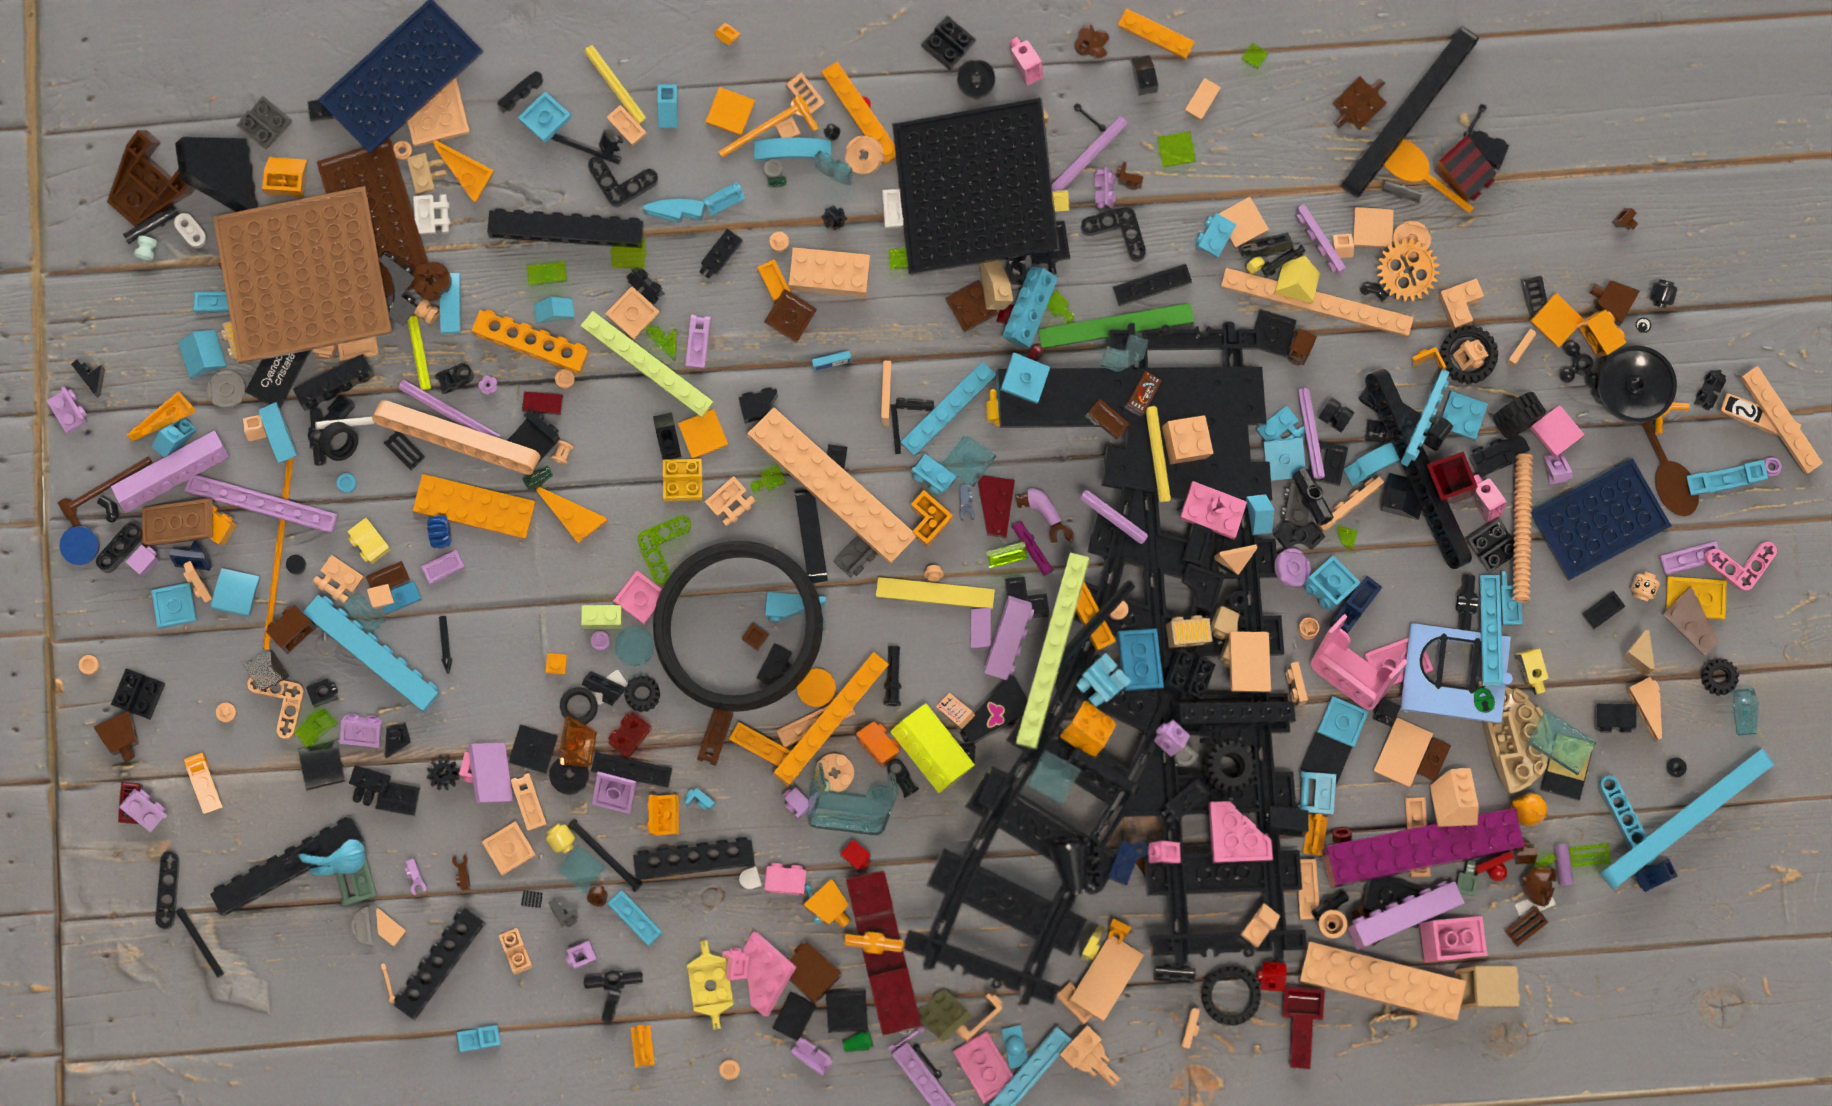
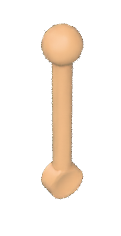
M383 963L381 968L390 996L389 1003L394 1004L395 996H393L386 964Z

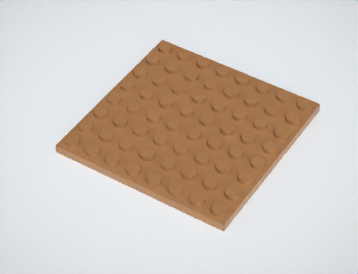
M365 186L213 217L239 364L393 333Z

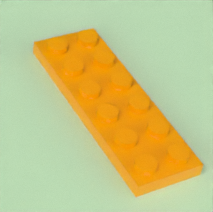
M422 474L412 511L413 513L430 517L445 515L450 522L526 540L536 501Z

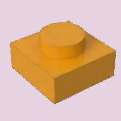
M725 23L716 30L714 36L719 38L722 43L730 46L738 40L741 33Z
M547 653L545 673L566 675L567 655Z

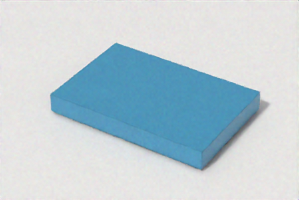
M1157 629L1118 631L1117 638L1121 670L1131 681L1123 690L1134 691L1163 688Z

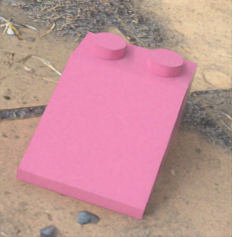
M1482 916L1420 923L1425 963L1487 956Z

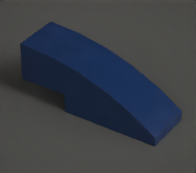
M1366 576L1329 626L1333 627L1345 614L1347 618L1341 629L1348 634L1382 589V586Z

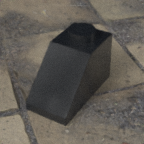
M1150 55L1132 58L1131 63L1138 95L1158 92V80Z
M672 412L653 416L662 460L682 457Z

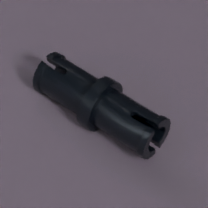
M1341 890L1333 897L1326 898L1320 906L1311 911L1312 916L1319 921L1325 912L1337 910L1338 907L1349 901L1347 893Z

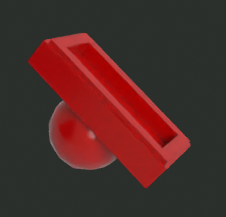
M1509 851L1475 866L1474 873L1477 876L1488 871L1491 880L1501 882L1507 877L1508 873L1504 863L1511 861L1515 857L1512 851Z

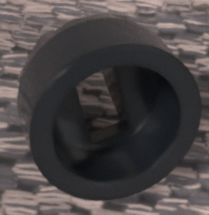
M834 124L826 125L824 135L831 141L836 140L840 135V128Z

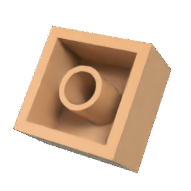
M1205 415L1168 421L1162 426L1170 464L1207 459L1213 454Z

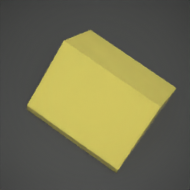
M1306 256L1288 261L1282 265L1275 294L1313 303L1320 272Z

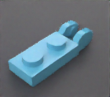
M1501 571L1502 626L1522 625V602H1516L1512 599L1514 588L1513 586H1507L1506 571Z

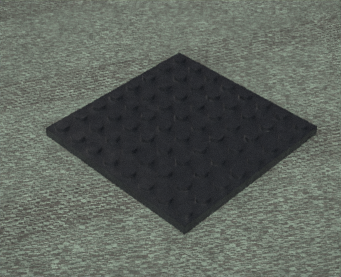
M1041 98L892 124L908 271L910 275L1059 251L1043 101Z

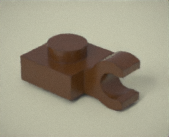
M463 855L464 861L461 864H458L456 857H453L452 863L458 868L459 872L456 875L457 887L460 886L462 891L471 890L467 869V856Z

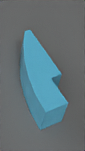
M667 199L644 205L643 212L646 215L681 224L683 217L702 222L706 206L705 202L697 200Z
M450 273L452 276L451 288L447 293L442 294L440 298L441 334H461L460 273Z
M277 402L259 409L262 423L278 463H283L299 456L292 441L293 437Z

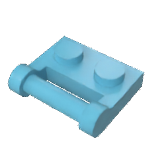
M1301 771V800L1298 809L1308 810V812L1334 814L1336 774ZM1310 779H1316L1314 806H1308Z

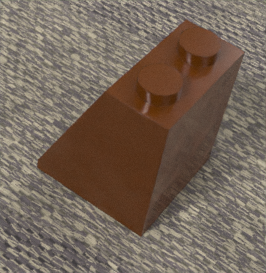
M808 942L805 944L800 943L794 950L796 954L791 959L787 957L796 966L789 981L815 1005L842 977V973Z

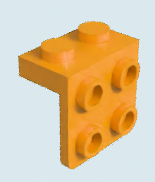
M1084 701L1073 721L1064 729L1060 737L1094 758L1104 748L1116 726V722L1088 701Z

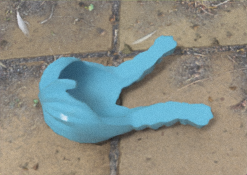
M349 839L340 849L327 858L299 854L302 862L322 865L323 867L310 869V873L313 876L334 873H355L363 867L366 853L363 844L358 840Z

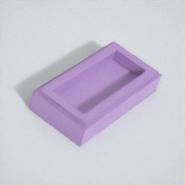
M453 550L421 566L431 585L464 569L465 566L457 550Z

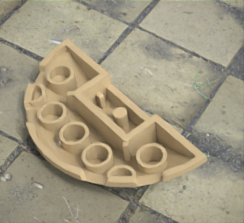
M1482 681L1478 683V687L1482 686ZM1505 686L1502 723L1482 722L1495 768L1507 792L1512 794L1529 787L1542 775L1548 765L1547 760L1552 751V736L1548 721L1540 707H1536L1528 699L1529 696L1523 691Z

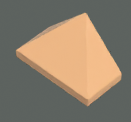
M1257 545L1219 552L1214 557L1216 561L1239 575L1256 551Z

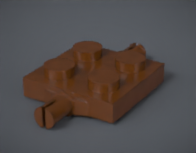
M1360 76L1333 102V105L1341 114V117L1334 123L1337 128L1340 129L1346 122H1349L1360 131L1387 104L1378 93V90L1385 85L1383 81L1377 86L1382 79L1379 78L1372 86Z

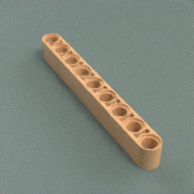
M386 400L379 402L372 416V420L380 426L523 474H533L540 459V454L533 449Z

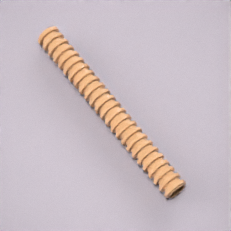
M1520 453L1515 456L1517 460L1515 462L1517 466L1515 467V477H1517L1515 479V483H1517L1515 484V489L1517 490L1514 492L1516 495L1514 497L1516 501L1514 503L1516 506L1514 508L1516 512L1514 514L1516 518L1514 520L1516 524L1514 529L1516 531H1514L1515 543L1513 544L1515 547L1513 550L1515 553L1513 555L1515 559L1513 561L1515 565L1513 567L1515 571L1513 572L1515 577L1513 582L1515 584H1513L1514 590L1512 593L1514 596L1512 599L1516 602H1527L1530 600V596H1528L1530 595V590L1528 589H1530L1529 583L1531 582L1529 578L1531 576L1529 572L1531 570L1529 566L1531 565L1529 560L1531 559V555H1529L1531 553V549H1529L1531 547V543H1529L1531 542V537L1529 536H1531L1530 530L1532 529L1530 525L1532 523L1530 519L1532 517V514H1530L1532 512V508H1530L1532 506V502H1530L1532 500L1530 496L1532 491L1530 489H1532L1531 477L1533 474L1531 472L1533 468L1531 466L1533 462L1531 460L1533 456L1527 453Z

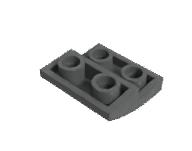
M262 96L252 110H248L237 126L264 149H267L293 120Z

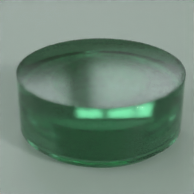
M772 177L767 179V183L771 188L783 187L787 185L786 177Z

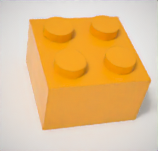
M1607 310L1596 312L1577 324V327L1597 358L1606 356L1627 343L1624 339V332L1617 328L1614 323V316L1607 312Z

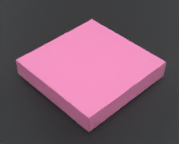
M1560 405L1530 427L1531 431L1554 458L1585 435Z
M636 571L613 602L616 605H621L624 611L645 625L654 614L662 589L639 571Z

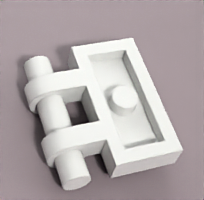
M446 194L439 195L440 202H434L433 195L414 196L415 221L420 235L436 234V226H441L443 234L449 233L451 221L448 218V209L450 206L449 202H447ZM435 209H440V219H435Z

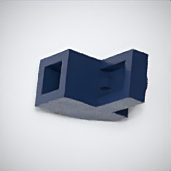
M1670 859L1635 874L1637 883L1644 892L1678 877Z

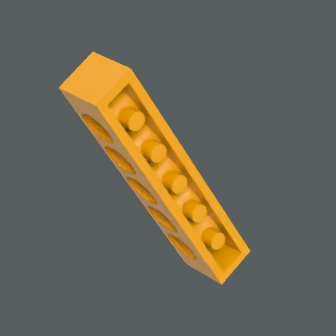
M488 309L486 311H479L471 330L473 336L559 368L568 369L575 374H582L590 355L586 346L580 343L575 345L568 343L569 340L561 336L557 338L552 337L545 330H533V327L526 323L521 325L514 323L515 320L507 316L503 318L498 317L495 312ZM493 324L500 325L497 331H491L490 328ZM511 331H518V335L515 338L508 337ZM530 337L536 338V342L532 345L526 343ZM547 344L554 345L552 351H545L544 347ZM567 350L572 352L571 357H562L563 352Z

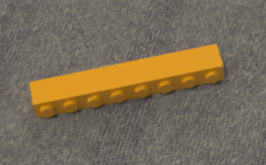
M873 652L778 766L772 776L788 788L889 664Z

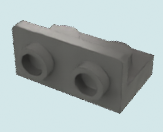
M1292 483L1289 488L1285 489L1284 500H1287L1286 507H1282L1280 518L1284 519L1283 523L1289 521L1297 527H1303L1308 523L1310 510L1303 505V496L1298 487Z
M857 536L834 560V563L852 578L853 575L858 576L864 569L863 565L867 561H873L878 554Z
M554 898L548 902L561 927L566 926L568 928L577 923L576 919L579 918L576 909L567 913L562 901L557 902Z

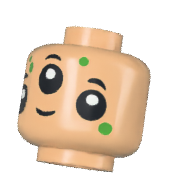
M1646 571L1644 575L1637 574L1631 587V591L1634 593L1633 596L1647 602L1649 599H1654L1660 586V582L1655 579L1656 575Z

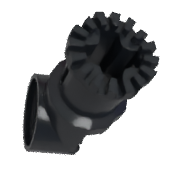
M894 760L889 763L887 767L888 775L895 784H898L904 794V798L919 790L910 779V773L901 761ZM893 764H899L902 771L900 774L894 775L891 773L890 767Z

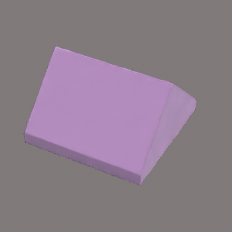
M598 772L592 805L630 814L638 784L636 781Z

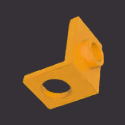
M1436 347L1430 350H1421L1416 356L1412 357L1411 364L1413 367L1434 358L1440 371L1442 369L1446 370V365Z

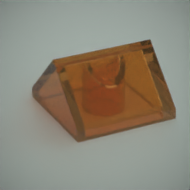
M569 715L565 716L559 749L560 763L562 765L590 767L597 732Z

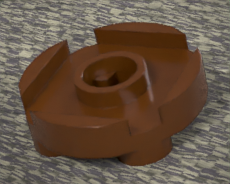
M430 262L421 264L417 267V271L414 274V290L425 300H438L442 294L447 293L451 288L452 276L441 263ZM431 278L436 279V282H433L432 285H430L428 281Z

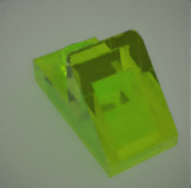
M650 325L646 329L647 335L675 361L677 359V328L664 338L665 333L659 327L655 329Z

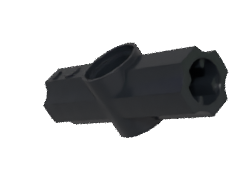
M1299 469L1292 475V478L1303 496L1302 503L1311 511L1317 525H1326L1333 520L1334 516L1323 498L1324 491L1322 487L1315 483L1308 469Z

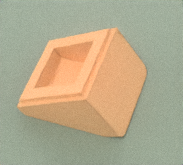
M1352 234L1332 235L1333 249L1339 258L1353 257L1354 244Z
M260 415L243 419L244 431L248 441L267 437Z
M389 584L367 589L371 605L374 609L394 603Z

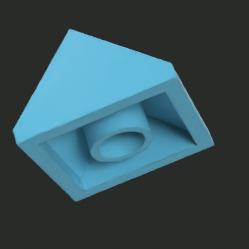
M215 330L192 332L178 342L190 379L227 367Z

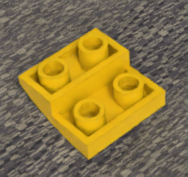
M702 459L663 460L664 502L703 501Z

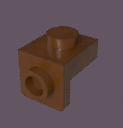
M1123 161L1122 167L1118 166L1116 178H1119V184L1131 190L1141 189L1144 176L1125 173L1127 162Z

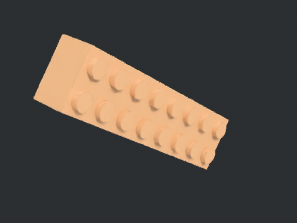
M1309 942L1299 983L1456 1022L1466 981Z

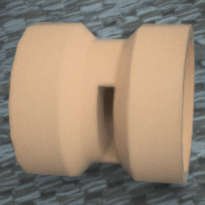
M423 299L417 306L414 314L419 318L423 317L426 323L432 325L440 315V308L432 306L430 301Z
M1311 617L1303 619L1298 628L1300 637L1305 640L1313 639L1319 631V624Z

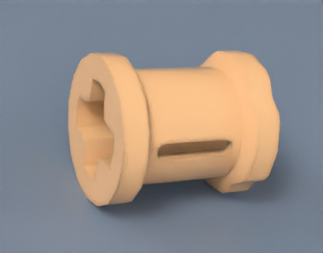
M558 440V447L555 454L551 456V459L557 463L567 465V458L570 451L574 449V446Z

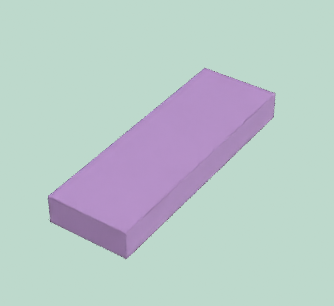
M1717 541L1660 556L1659 559L1664 575L1707 565L1704 560L1705 553L1711 549H1719ZM1711 554V556L1713 557V559L1711 560L1712 562L1719 561L1716 558L1717 554Z

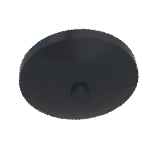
M1628 346L1614 352L1605 361L1598 376V393L1602 403L1612 415L1629 423H1646L1659 418L1671 406L1677 391L1676 374L1670 362L1660 352L1646 346Z

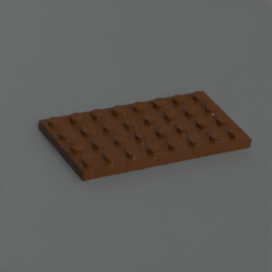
M390 139L386 140L371 155L362 147L317 161L326 194L365 186L378 256L382 253L385 255L390 253L398 259L396 263L401 267L405 264L414 271L412 273L413 276L419 265L428 263ZM380 262L387 298L393 296V281L388 269ZM431 278L428 282L432 284L434 279ZM413 281L406 289V291L414 289Z

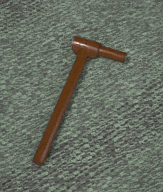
M148 456L74 501L64 498L57 504L73 527L82 526L76 517L77 507L150 465L152 461Z

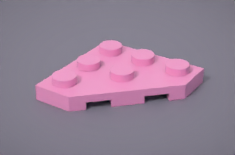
M1230 801L1208 803L1213 863L1273 860L1271 839L1261 833L1256 828V825L1245 815L1243 816Z
M753 932L743 948L744 953L749 955L747 980L750 1003L760 1014L769 1016L796 966L758 932Z

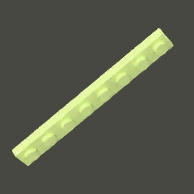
M594 311L581 324V328L701 418L714 404L702 392Z

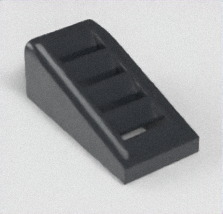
M1542 276L1521 280L1530 318L1539 312V310L1534 311L1533 307L1544 306L1547 303ZM1537 283L1536 287L1529 288V284ZM1537 290L1539 291V294H1536V295H1531V294H1530V292H1532V291H1537ZM1541 298V302L1532 303V299Z

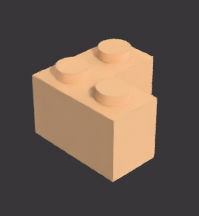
M1477 279L1440 292L1438 299L1451 331L1464 325L1471 326L1473 318L1468 306L1481 302L1484 297Z

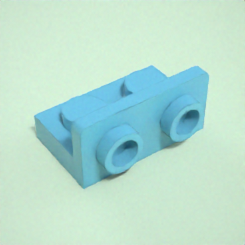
M924 454L918 464L911 470L912 478L920 484L924 482L935 495L939 493L943 496L957 478L956 475L927 454Z

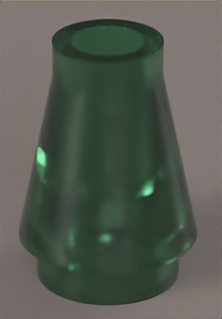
M546 466L534 471L531 475L526 474L522 479L529 491L533 489L536 491L553 474L549 467Z

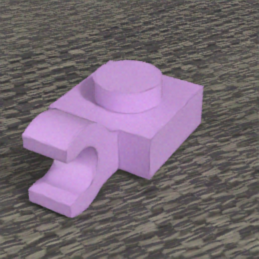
M410 859L406 861V874L408 878H412L414 881L411 886V892L416 896L417 886H422L423 891L426 892L427 887L423 883L416 860Z

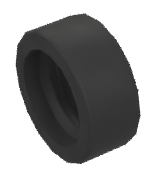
M343 422L331 423L324 428L319 437L320 449L327 457L334 461L346 460L353 455L358 446L356 432ZM346 432L347 440L343 447L335 451L330 450V443L334 436Z
M571 688L563 694L560 700L561 714L572 725H586L597 714V700L592 692L586 688ZM576 695H583L590 702V711L581 718L571 716L567 709L569 700Z

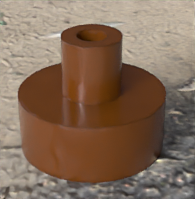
M601 885L591 888L587 895V901L598 907L605 905L608 898V893Z

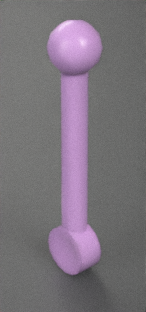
M922 1026L917 1028L916 1031L902 1039L897 1044L890 1045L889 1051L891 1053H894L899 1046L910 1040L912 1037H914L918 1033H923L925 1030L924 1027Z

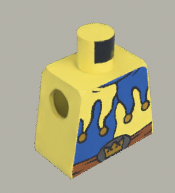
M1530 649L1514 654L1524 684L1532 685L1534 695L1545 692L1543 680L1548 679L1541 650ZM1533 670L1536 672L1535 677L1532 675Z

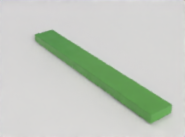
M1191 303L1042 328L1038 329L1041 346L1047 349L1108 338L1109 330H1127L1129 323H1135V333H1140L1143 330H1158L1163 325L1175 327L1193 324L1194 318Z

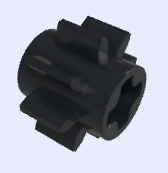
M833 205V207L825 209V215L822 216V219L827 229L832 227L836 231V229L844 227V221L847 220V217L842 208L837 209Z

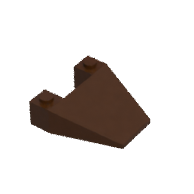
M137 130L127 143L107 203L135 227L152 218L155 213L158 212L159 214L171 207V205L188 197L195 190L194 187L180 180L179 168L171 177L150 158L161 142L147 130Z

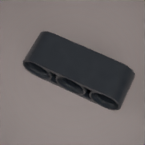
M134 523L126 524L97 556L96 565L104 573L115 571L141 542L142 530ZM136 529V536L129 538V532ZM123 544L124 549L121 552H116V546ZM105 559L111 560L108 567L102 566Z

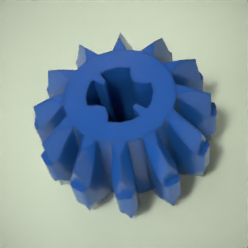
M445 515L430 517L427 522L430 545L433 548L439 549L450 546L452 535L448 518Z

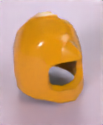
M1535 793L1518 796L1509 806L1510 809L1516 808L1518 821L1522 826L1532 827L1540 824L1548 815L1546 802Z

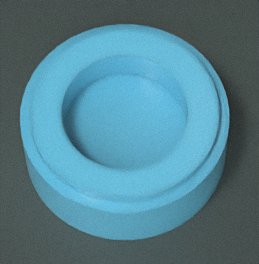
M348 473L340 475L336 482L338 489L345 494L352 493L357 486L354 476Z

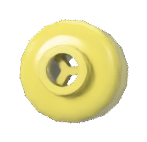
M558 823L546 832V842L555 853L563 852L565 854L574 847L572 843L575 841V836L567 825H560Z

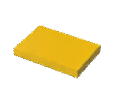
M1667 577L1666 609L1691 586L1707 619L1725 620L1727 580Z

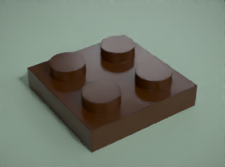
M980 280L945 298L964 333L998 315L997 310L986 309L984 290Z
M784 289L764 323L797 343L817 309Z

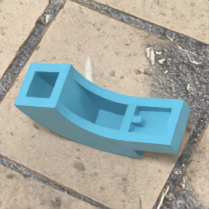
M1391 442L1357 459L1355 463L1345 468L1344 471L1352 486H1356L1374 474L1395 466L1401 461Z

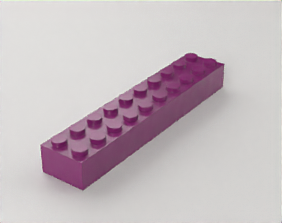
M1511 808L1478 815L1477 825L1438 827L1437 824L1329 845L1321 849L1330 888L1515 851L1517 848H1522L1525 845L1516 809Z

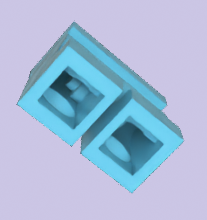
M1106 653L1082 674L1083 677L1076 684L1083 693L1091 686L1095 689L1096 692L1089 698L1095 707L1104 701L1107 702L1131 683L1130 679L1120 668L1109 675L1117 665Z

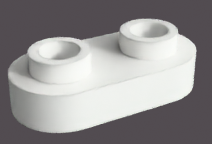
M181 213L175 218L174 225L190 246L200 248L206 243L207 236L191 215ZM188 222L187 227H182V224ZM200 236L199 241H194V238Z

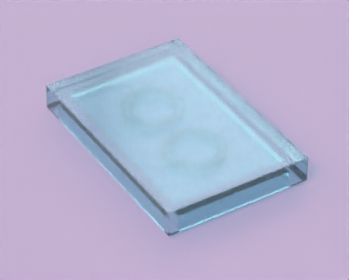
M1547 710L1527 742L1528 745L1576 775L1582 770L1597 743Z

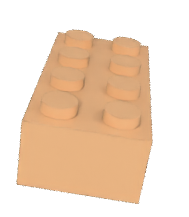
M793 247L789 289L790 291L866 298L870 255Z

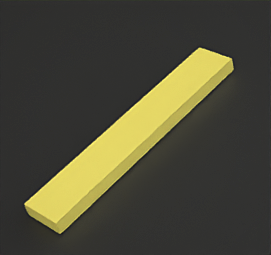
M878 577L876 598L972 608H991L993 610L995 589Z

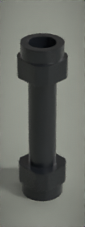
M1300 242L1295 243L1290 251L1272 263L1269 261L1261 267L1266 277L1272 276L1276 273L1275 269L1296 256L1298 258L1305 252L1303 245Z

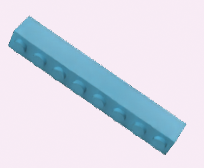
M317 595L304 610L303 614L416 707L426 713L439 698L440 694L437 692L439 688L431 681L428 683L423 681V675L416 669L411 671L407 668L408 663L401 657L396 659L392 655L393 651L385 644L383 647L377 643L379 639L369 632L368 635L362 631L364 627L356 620L352 623L347 619L349 615L341 608L336 610L332 606L334 603L326 596L321 598Z

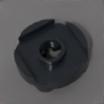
M970 60L964 63L959 69L957 78L960 90L966 96L973 99L987 96L993 90L996 81L994 69L983 60ZM974 75L977 77L978 75H980L981 82H972V76Z
M574 755L561 756L550 768V782L562 794H577L586 788L589 781L588 767L583 760ZM567 770H571L572 773H575V776L572 777V780H568L566 777H564V774L567 773Z

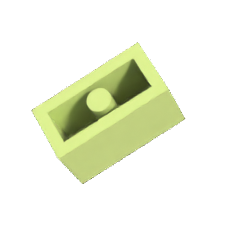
M582 605L581 625L583 629H623L622 606Z

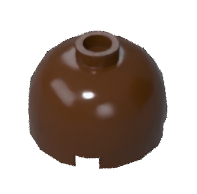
M1535 867L1527 876L1524 875L1521 887H1524V894L1531 903L1542 907L1549 905L1555 889L1552 887V881L1556 882V869Z

